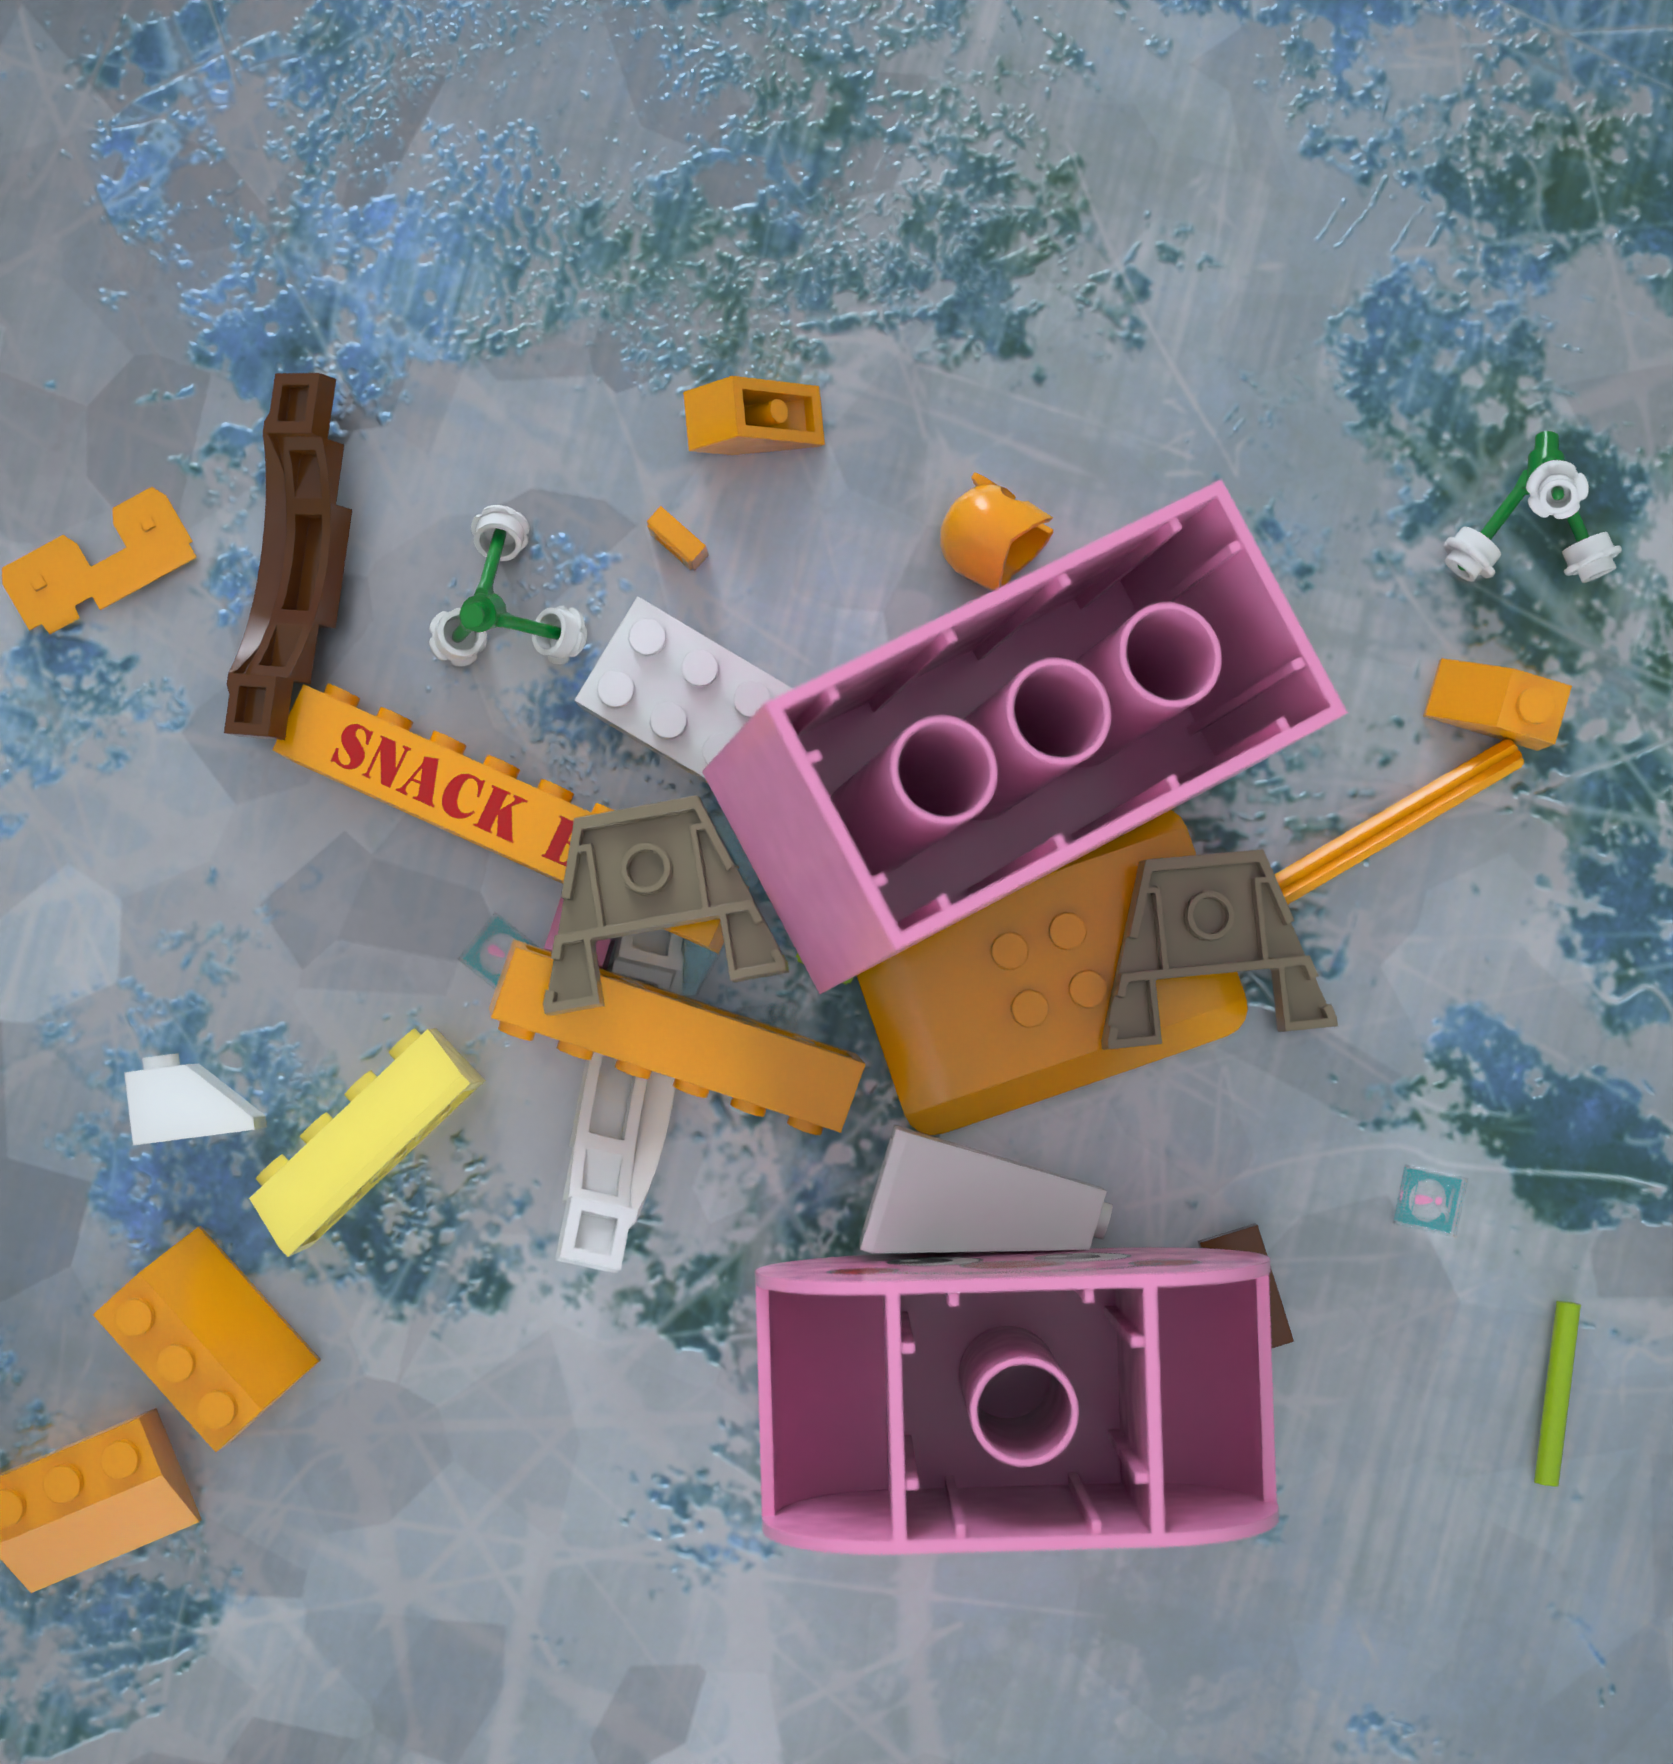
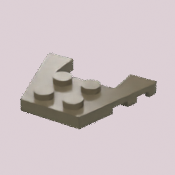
M697 795L574 818L561 895L564 900L558 935L554 936L551 954L553 965L549 989H545L543 1001L544 1014L552 1016L605 1006L595 946L597 941L720 919L729 977L732 982L790 973L787 960L707 809Z
M1263 849L1139 861L1101 1039L1102 1050L1162 1044L1156 990L1157 979L1270 969L1278 1032L1338 1026L1334 1009L1331 1004L1326 1003L1317 983L1316 977L1319 975L1310 955H1305L1291 922L1295 920Z

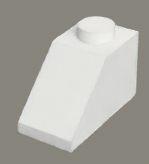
M179 1053L142 1058L143 1070L124 1072L133 1146L267 1127L266 1116L199 1063L180 1065Z

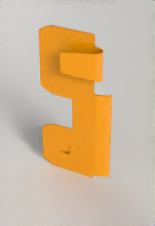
M150 487L113 507V525L126 548L93 566L89 565L77 543L65 535H61L2 567V585L29 631L42 624L46 631L52 634L80 619L75 606L93 597L99 610H102L197 558L189 545L193 541L167 496L154 487Z

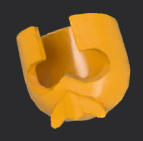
M974 472L971 479L976 487L971 488L957 498L943 520L940 531V547L945 560L956 573L994 591L1009 584L1013 575L1036 558L1046 546L1053 534V529L1043 523L1050 522L1053 517L1029 501L1015 500L1016 496L1007 488L999 486L988 478Z

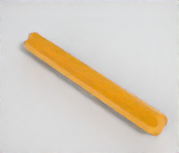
M1511 739L1500 741L1274 874L1287 904L1292 903L1524 765V759L1516 744Z

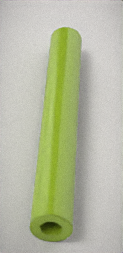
M1556 1301L1534 1483L1545 1486H1559L1581 1304Z

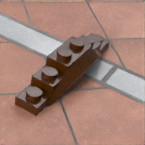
M275 373L270 412L263 426L266 501L261 559L245 633L235 660L228 672L227 688L229 699L224 727L225 734L239 737L285 740L293 683L311 684L318 628H336L352 509L336 504L344 444L328 439L336 379L322 373Z

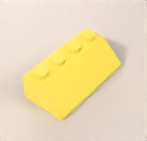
M416 1028L407 1033L388 1052L394 1061L378 1077L372 1070L364 1074L344 1094L350 1103L334 1118L327 1112L321 1115L301 1134L300 1138L306 1145L290 1160L281 1154L256 1177V1180L262 1187L249 1199L276 1244L287 1257L310 1248L486 1081L437 1028L427 1029L422 1035Z

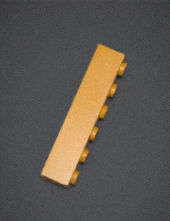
M515 939L512 940L489 1006L491 1018L500 1021L498 1030L528 1041H533L535 1033L559 1040L556 1047L558 1050L585 1060H591L594 1052L617 1059L615 1068L635 1077L650 1079L651 1073L654 1071L675 1078L672 1086L693 1096L707 1098L710 1090L732 1097L730 1102L732 1107L751 1115L764 1117L767 1109L788 1115V1125L809 1134L821 1136L823 1128L842 1132L866 1065L856 1053L599 968L605 1006L549 1016L544 1014L543 1001L545 989H549L553 959H551L552 952Z

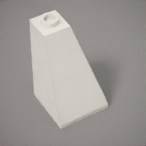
M894 1125L860 1236V1250L869 1253L1090 1250L1093 1237L1104 1238L1113 1204L1104 1202L1107 1191L1102 1187Z

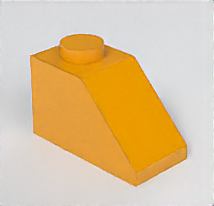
M729 376L683 392L689 451L742 455L815 448L825 445L819 386Z
M1441 658L1423 717L1499 740L1511 739L1516 745L1539 751L1555 745L1572 686L1514 668Z

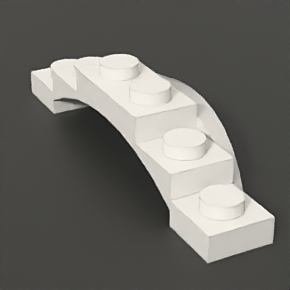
M664 929L618 937L614 959L607 970L684 996L685 960L681 952L683 938ZM594 1052L591 1060H585L569 1147H573L562 1200V1203H566L555 1260L617 1273L622 1267L628 1230L638 1219L661 1156L676 1088L672 1085L675 1078L652 1071L650 1079L635 1077L616 1069L617 1059Z

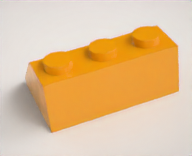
M198 1226L140 1271L93 1314L98 1322L215 1452L231 1443L321 1361L317 1354L201 1226Z
M157 1408L0 1474V1559L30 1593L187 1528L202 1520Z

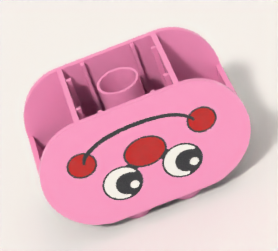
M1123 1247L1062 1251L857 1255L789 1261L756 1269L763 1534L774 1542L811 1551L840 1554L890 1555L1192 1546L1244 1539L1274 1528L1279 1522V1505L1277 1504L1269 1294L1270 1258L1259 1253L1225 1249Z

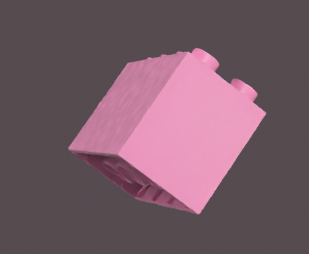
M1221 479L764 703L707 765L702 773L819 994H822L1227 781L1348 712Z

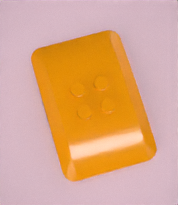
M1170 810L856 975L903 1113L913 1128L920 1133L928 1135L944 1134L1218 1040L1234 1033L1241 1027L1246 1019L1248 1006L1238 972L1157 979L1156 990L1162 1044L1102 1050L1101 1039L1139 861L1196 855L1187 826L1177 813Z

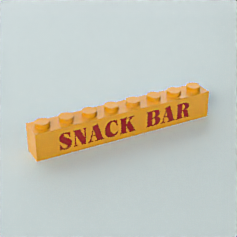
M327 683L323 693L303 684L288 716L285 740H277L272 749L274 752L300 766L562 884L564 883L574 818L615 811L599 803H595L591 812L571 804L574 796L573 792L542 778L537 788L517 779L520 772L519 768L487 754L483 764L463 755L467 747L465 744L440 732L433 731L429 740L410 732L414 722L386 708L380 707L376 716L358 709L359 697ZM720 919L664 929L719 954L724 943Z

